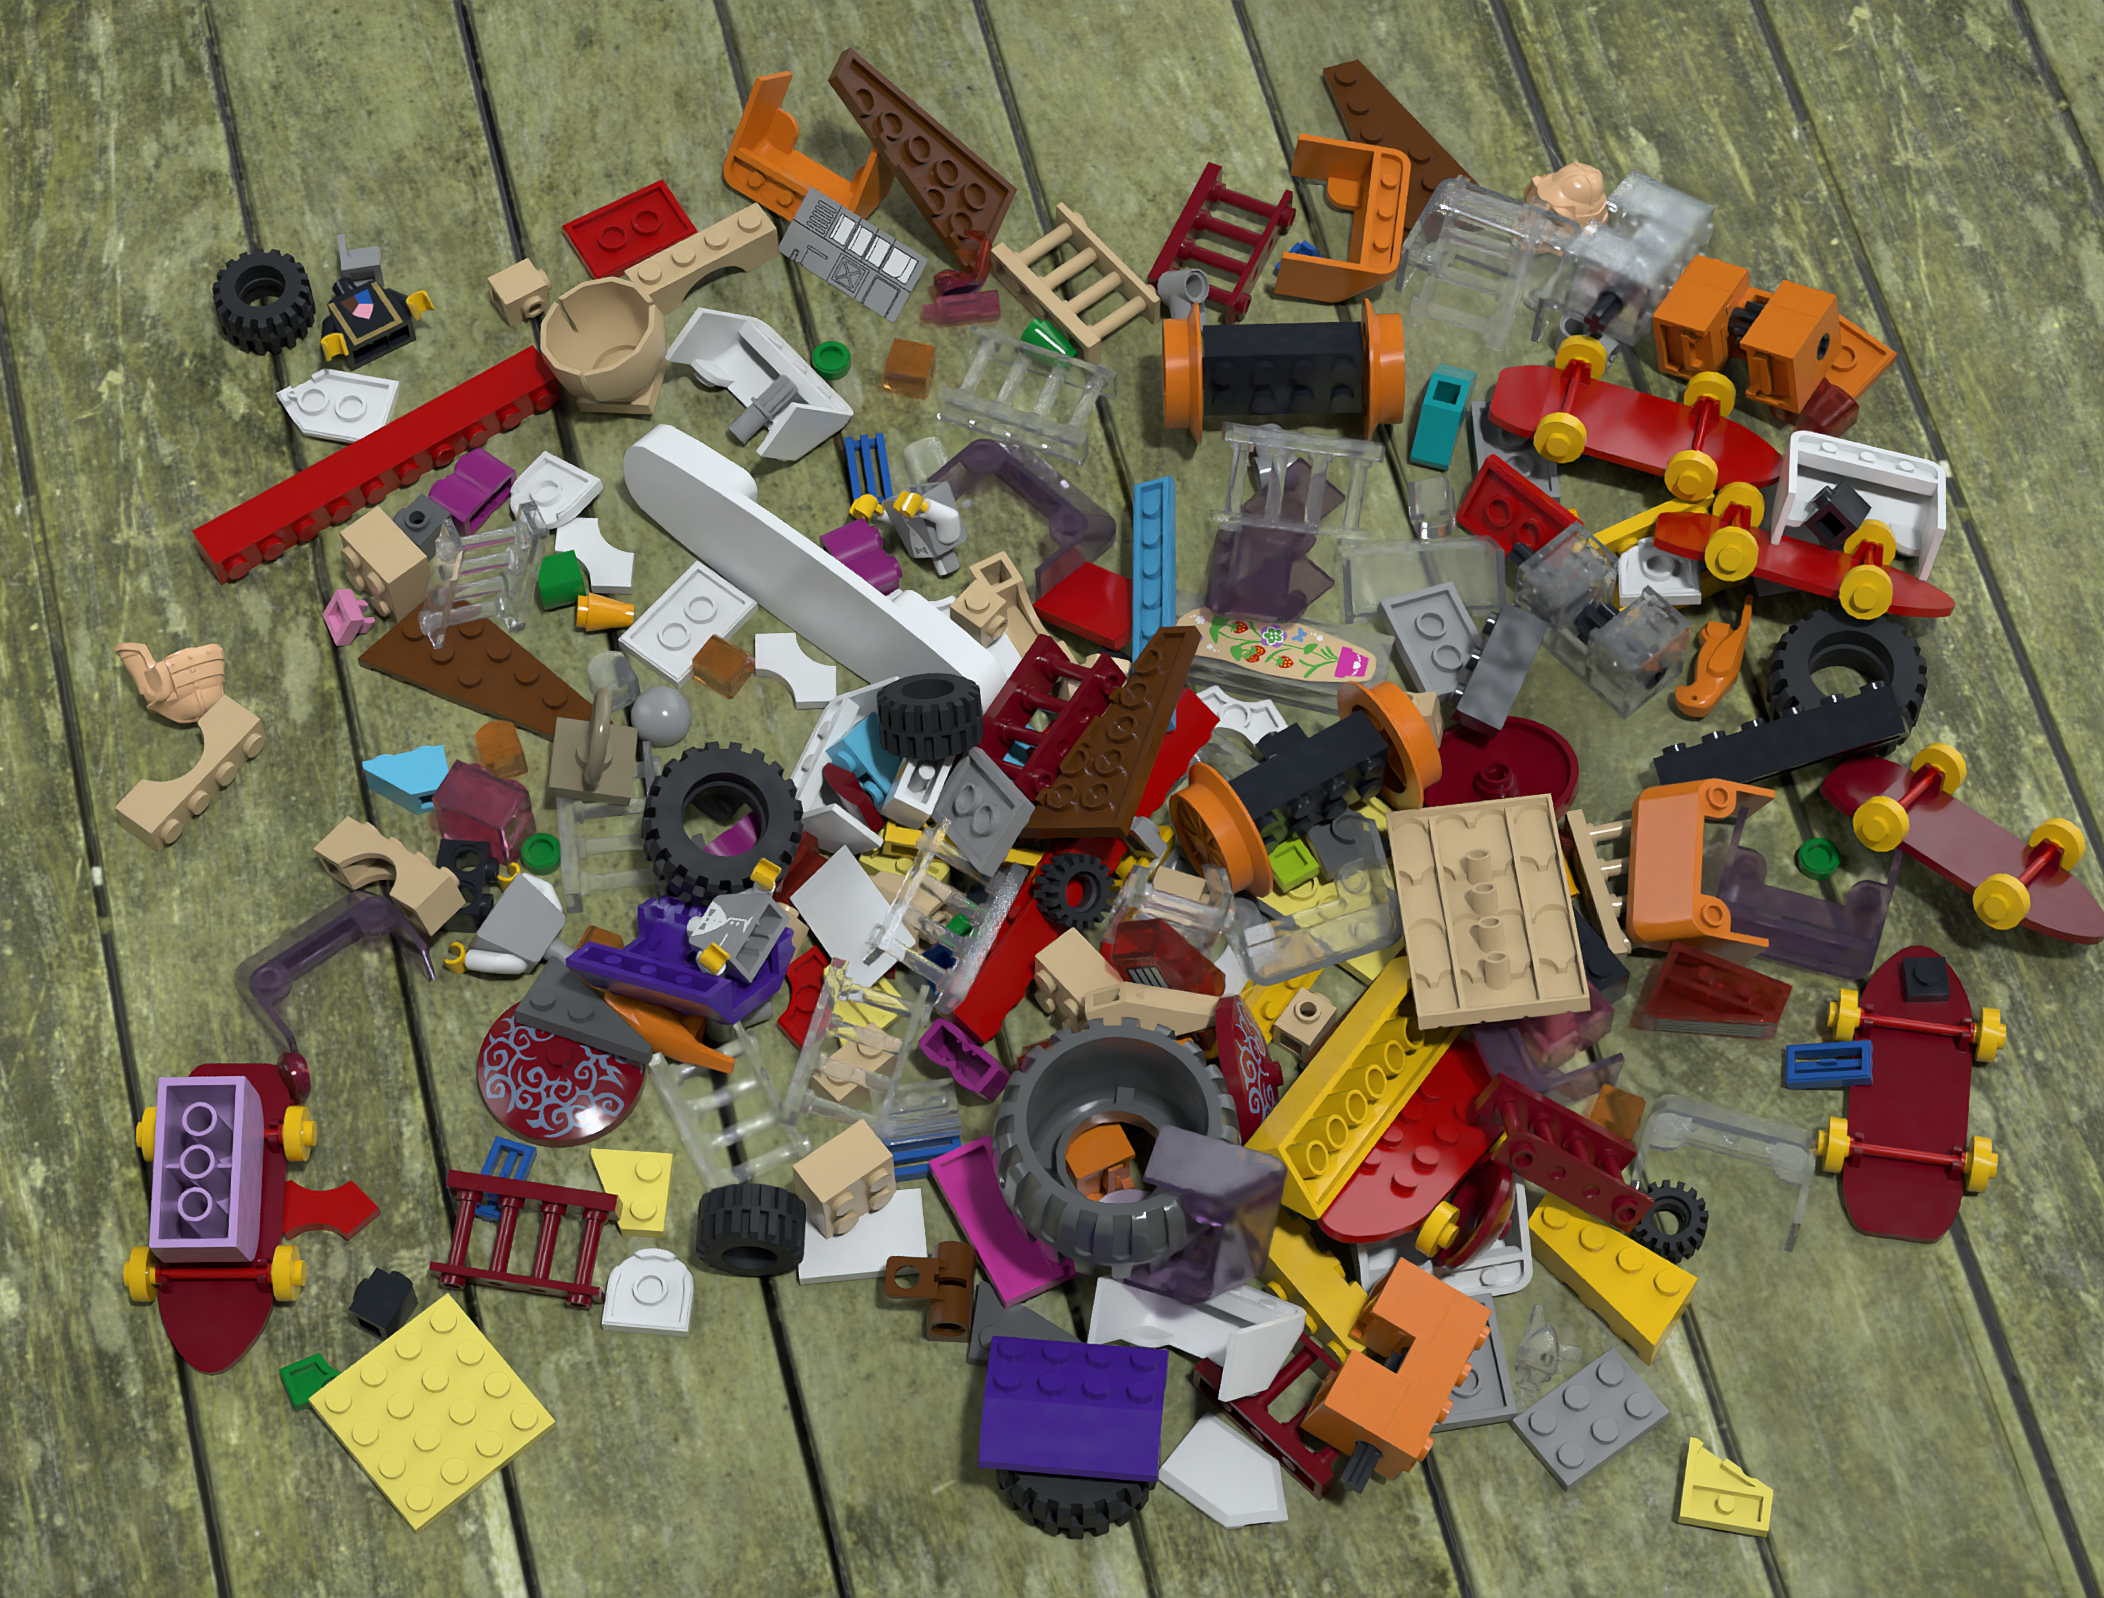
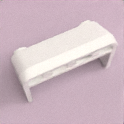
M698 307L667 350V355L665 356L670 362L691 365L696 370L694 375L703 384L709 387H714V385L727 387L747 408L753 403L751 398L755 397L757 399L780 375H786L798 388L797 392L773 415L775 419L773 421L769 419L764 424L769 432L756 451L762 457L777 458L783 462L787 460L796 461L844 428L854 415L852 408L773 328L755 317Z
M1810 431L1794 432L1786 449L1773 504L1771 544L1779 545L1785 527L1797 529L1806 526L1803 522L1814 507L1811 503L1813 497L1825 486L1828 485L1833 489L1845 480L1872 507L1864 520L1874 519L1887 524L1894 532L1896 538V552L1906 557H1919V580L1927 581L1946 531V474L1943 468L1930 460Z
M898 676L839 695L822 712L790 777L798 789L795 798L802 801L804 812L801 823L804 826L800 842L833 854L845 844L853 855L882 846L884 840L842 808L825 777L823 767L828 762L833 764L832 759L825 752L827 748L855 723L870 713L875 712L878 715L876 698L878 691L882 690V687L900 679Z
M1515 1174V1201L1510 1215L1513 1219L1510 1230L1502 1240L1497 1239L1492 1247L1482 1256L1462 1268L1446 1271L1435 1264L1433 1257L1429 1258L1415 1249V1243L1420 1233L1419 1230H1416L1414 1234L1407 1232L1384 1241L1349 1243L1358 1284L1369 1295L1376 1281L1402 1257L1467 1296L1487 1293L1497 1296L1522 1290L1529 1284L1533 1275L1524 1178Z
M1169 1260L1167 1268L1148 1274L1146 1266L1133 1268L1129 1278H1112V1274L1098 1277L1087 1343L1104 1344L1122 1339L1129 1342L1130 1347L1156 1349V1347L1172 1345L1202 1359L1208 1357L1214 1364L1224 1367L1218 1399L1227 1402L1244 1396H1256L1259 1392L1269 1388L1304 1330L1306 1311L1297 1305L1191 1262Z

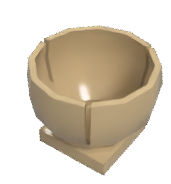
M613 276L582 282L558 297L564 313L573 325V329L563 316L559 304L554 301L541 323L540 350L545 364L572 395L578 396L576 404L580 411L653 414L669 362L665 356L670 347L667 343V329L663 313L640 284Z

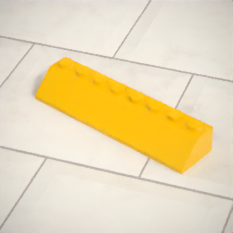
M1407 956L1391 959L1238 1154L1239 1160L1259 1192L1311 1220L1321 1217L1465 1026H1438V1028L1419 1030Z

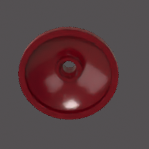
M1495 1151L1487 1154L1474 1166L1450 1202L1451 1205L1460 1210L1459 1218L1455 1224L1459 1227V1231L1446 1250L1441 1247L1433 1256L1435 1264L1446 1271L1462 1268L1482 1256L1492 1247L1497 1239L1502 1240L1510 1230L1513 1220L1510 1215L1515 1201V1173L1492 1162L1491 1155Z

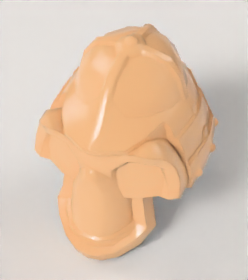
M1574 161L1562 167L1558 172L1543 175L1542 177H1532L1531 182L1524 189L1528 208L1514 224L1511 232V244L1520 253L1539 255L1549 252L1555 236L1561 242H1582L1597 237L1604 231L1607 221H1609L1603 175L1600 170Z
M119 643L115 645V654L120 657V660L132 676L139 694L144 695L148 703L146 708L149 710V713H159L177 723L198 722L224 695L225 659L224 651L219 644L186 648L165 657L157 663L145 644Z

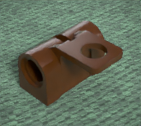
M944 1241L934 1245L932 1258L890 1256L887 1259L884 1287L886 1297L891 1299L930 1300L927 1317L928 1341L971 1343L977 1264L975 1248L963 1242ZM910 1267L919 1273V1282L912 1288H902L895 1282V1275L900 1269Z

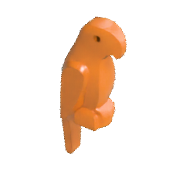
M1746 595L1741 624L1737 630L1733 631L1730 624L1708 621L1707 624L1703 625L1698 635L1701 650L1695 663L1694 683L1685 687L1680 684L1675 691V704L1684 714L1693 717H1705L1711 713L1719 701L1737 682L1748 637L1753 595Z
M609 990L606 991L603 1001L652 1046L653 1052L686 1064L693 1063L728 1074L734 1071V1058L701 1044L706 1028L705 1017L684 1015L674 1008L663 1005H651L638 998L627 995H615Z

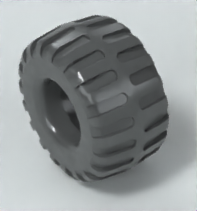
M1121 1017V1025L1104 1026L1103 1018L1087 1020L1084 1022V1029L1082 1031L1072 1034L1070 1028L1066 1027L1051 1035L1047 1049L1037 1045L1030 1050L1023 1058L1021 1070L1014 1071L1008 1079L1001 1104L999 1105L992 1136V1159L996 1179L1004 1205L1008 1213L1014 1215L1020 1233L1029 1243L1039 1240L1043 1255L1050 1260L1060 1264L1065 1257L1074 1261L1076 1272L1094 1276L1095 1268L1112 1270V1278H1129L1133 1268L1146 1266L1148 1274L1167 1268L1169 1257L1174 1254L1181 1260L1197 1250L1202 1235L1209 1237L1220 1223L1225 1207L1229 1204L1238 1180L1241 1165L1238 1154L1242 1150V1141L1233 1096L1228 1094L1226 1080L1222 1072L1215 1064L1207 1066L1205 1052L1191 1040L1182 1045L1176 1041L1174 1030L1160 1024L1156 1025L1154 1031L1141 1028L1140 1019L1132 1017ZM1124 1122L1143 1128L1159 1141L1167 1156V1170L1163 1182L1150 1196L1137 1202L1118 1204L1089 1199L1075 1188L1066 1172L1065 1165L1070 1145L1082 1132L1101 1123Z

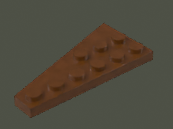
M851 47L841 52L828 82L966 277L971 279L977 276L1017 189Z
M1359 59L1323 68L1322 78L1350 142L1397 149L1405 153L1411 162L1401 251L1506 223L1507 213Z
M446 583L442 584L358 657L360 667L370 671L377 669L390 674L391 678L403 684L410 682L427 689L429 694L463 708L484 716L488 713L503 719L506 725L519 729L521 726L541 734L542 739L552 743L554 741L557 717L584 721L591 720L593 705Z
M1195 625L1159 627L1132 664L1135 672L1123 688L1116 686L1108 697L1111 705L1102 717L1095 716L1060 763L1059 767L1062 772L1050 789L1043 787L1036 796L1035 801L1038 805L1031 814L1029 822L1018 835L1020 838L1127 837L1202 637Z

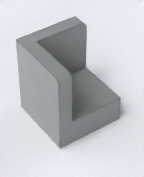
M338 234L337 239L343 278L350 277L357 287L370 280L377 281L382 287H385L379 247L372 246L348 250L345 234Z

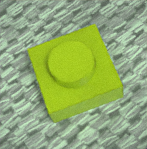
M1290 838L1278 845L1268 855L1273 878L1284 893L1319 874V864L1300 838Z

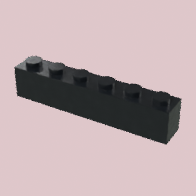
M1877 681L1860 687L1861 694L1845 698L1843 693L1825 697L1819 700L1821 706L1807 711H1805L1804 706L1786 709L1780 712L1781 719L1765 723L1764 718L1745 722L1740 725L1742 730L1740 732L1726 736L1725 730L1702 736V743L1687 748L1686 743H1678L1662 749L1663 755L1653 758L1661 785L1712 778L1752 785L1910 736V732L1896 688L1892 684L1885 686L1883 681Z

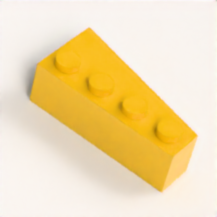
M1548 1191L1528 1220L1531 1254L1561 1283L1566 1282L1579 1295V1300L1590 1310L1594 1309L1610 1324V1329L1622 1341L1624 1339L1627 1340L1639 1352L1638 1356L1650 1366L1693 1300L1698 1278Z
M1266 1195L1237 1220L1235 1254L1237 1263L1249 1276L1255 1274L1265 1284L1267 1294L1303 1308L1306 1311L1303 1332L1309 1336L1314 1334L1325 1345V1352L1340 1366L1345 1363L1352 1348L1371 1359L1377 1352L1348 1336L1369 1295L1357 1281H1352L1349 1284L1346 1283L1344 1280L1346 1275L1339 1260L1330 1250L1320 1252L1316 1248L1315 1241L1309 1233L1312 1229L1301 1216L1293 1221L1281 1207L1280 1202Z

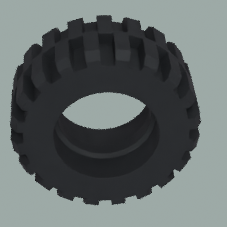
M1842 605L1830 606L1829 611L1823 613L1822 609L1809 612L1806 621L1803 618L1797 619L1789 626V631L1782 634L1777 643L1766 688V701L1770 703L1768 711L1772 721L1781 719L1780 712L1797 706H1804L1805 711L1820 707L1819 700L1828 696L1816 687L1810 676L1826 667L1848 666L1866 673L1875 682L1883 681L1885 686L1892 684L1896 688L1911 735L1912 728L1916 726L1928 683L1926 678V660L1922 655L1919 656L1921 648L1913 637L1906 638L1907 629L1898 622L1894 625L1888 622L1889 616L1885 614L1870 620L1857 619L1849 615ZM1909 736L1836 759H1838V764H1842L1853 754H1865L1876 757L1877 753H1879L1881 757H1886L1895 751L1897 744H1904Z
M716 741L705 743L704 751L698 752L694 746L684 750L679 761L672 758L664 765L661 776L655 777L651 784L649 795L646 798L641 823V838L645 841L643 851L646 860L653 861L652 872L659 881L666 878L670 882L669 890L679 897L684 891L692 895L690 903L702 906L703 899L713 901L719 895L738 894L752 888L755 882L750 879V876L761 858H765L782 868L780 874L775 879V883H781L787 875L790 865L793 864L802 837L804 824L801 823L804 812L802 801L795 798L798 789L793 780L783 779L784 768L777 761H773L770 765L764 762V752L756 748L753 749L751 754L741 751V743L730 742L728 749H719V743ZM714 794L732 796L747 804L754 811L761 825L760 838L752 849L739 855L717 856L707 853L697 847L686 834L683 827L685 810L692 802L704 796Z
M1160 1442L1159 1466L1161 1465V1442ZM1158 1466L1157 1481H1158V1478H1159V1466ZM995 1469L999 1488L1005 1490L1007 1503L1013 1510L1022 1509L1023 1520L1032 1526L1037 1525L1041 1521L1045 1523V1532L1058 1536L1060 1529L1070 1530V1538H1084V1530L1091 1529L1095 1530L1096 1536L1108 1533L1109 1523L1114 1521L1119 1526H1123L1132 1519L1133 1508L1142 1510L1149 1501V1490H1154L1157 1482L1097 1477L1068 1478L1050 1473Z

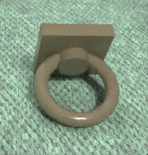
M601 687L596 691L590 721L557 717L547 795L629 806L638 728L610 724L612 692L608 688Z

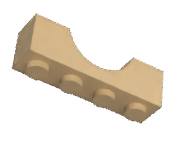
M756 202L624 271L625 279L640 284L660 308L664 316L681 307L691 287L708 273L726 266H737L748 272L779 256L777 228Z
M1004 550L969 567L970 584L976 579L1007 601L1008 627L1005 629V633L1021 658L1024 657L1040 633L1050 636L1034 611L1023 578ZM1063 640L1060 642L1055 641L1071 660L1070 662L1076 660ZM1061 676L1047 695L1058 698Z
M225 694L197 722L204 742V751L196 766L187 774L170 781L156 782L142 779L115 806L121 827L157 853L167 843L174 842L180 836L186 823L194 815H198L206 809L210 798L222 786H227L232 782L238 769L249 758L255 757L267 740L261 719Z
M347 816L313 848L328 875L352 890L378 880H396L389 894L406 922L430 936L466 903L457 888L460 885V881L454 873L446 867L438 869L433 866L429 859L418 851L415 854L407 851L405 846L396 838L390 837L387 839L383 837L369 822L361 824Z

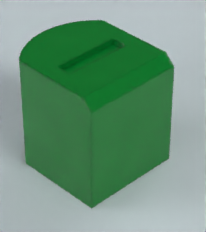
M574 550L535 559L532 563L544 611L576 603L578 595L587 596Z

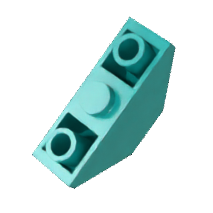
M1442 363L1433 371L1420 413L1410 457L1411 462L1448 471L1478 372Z

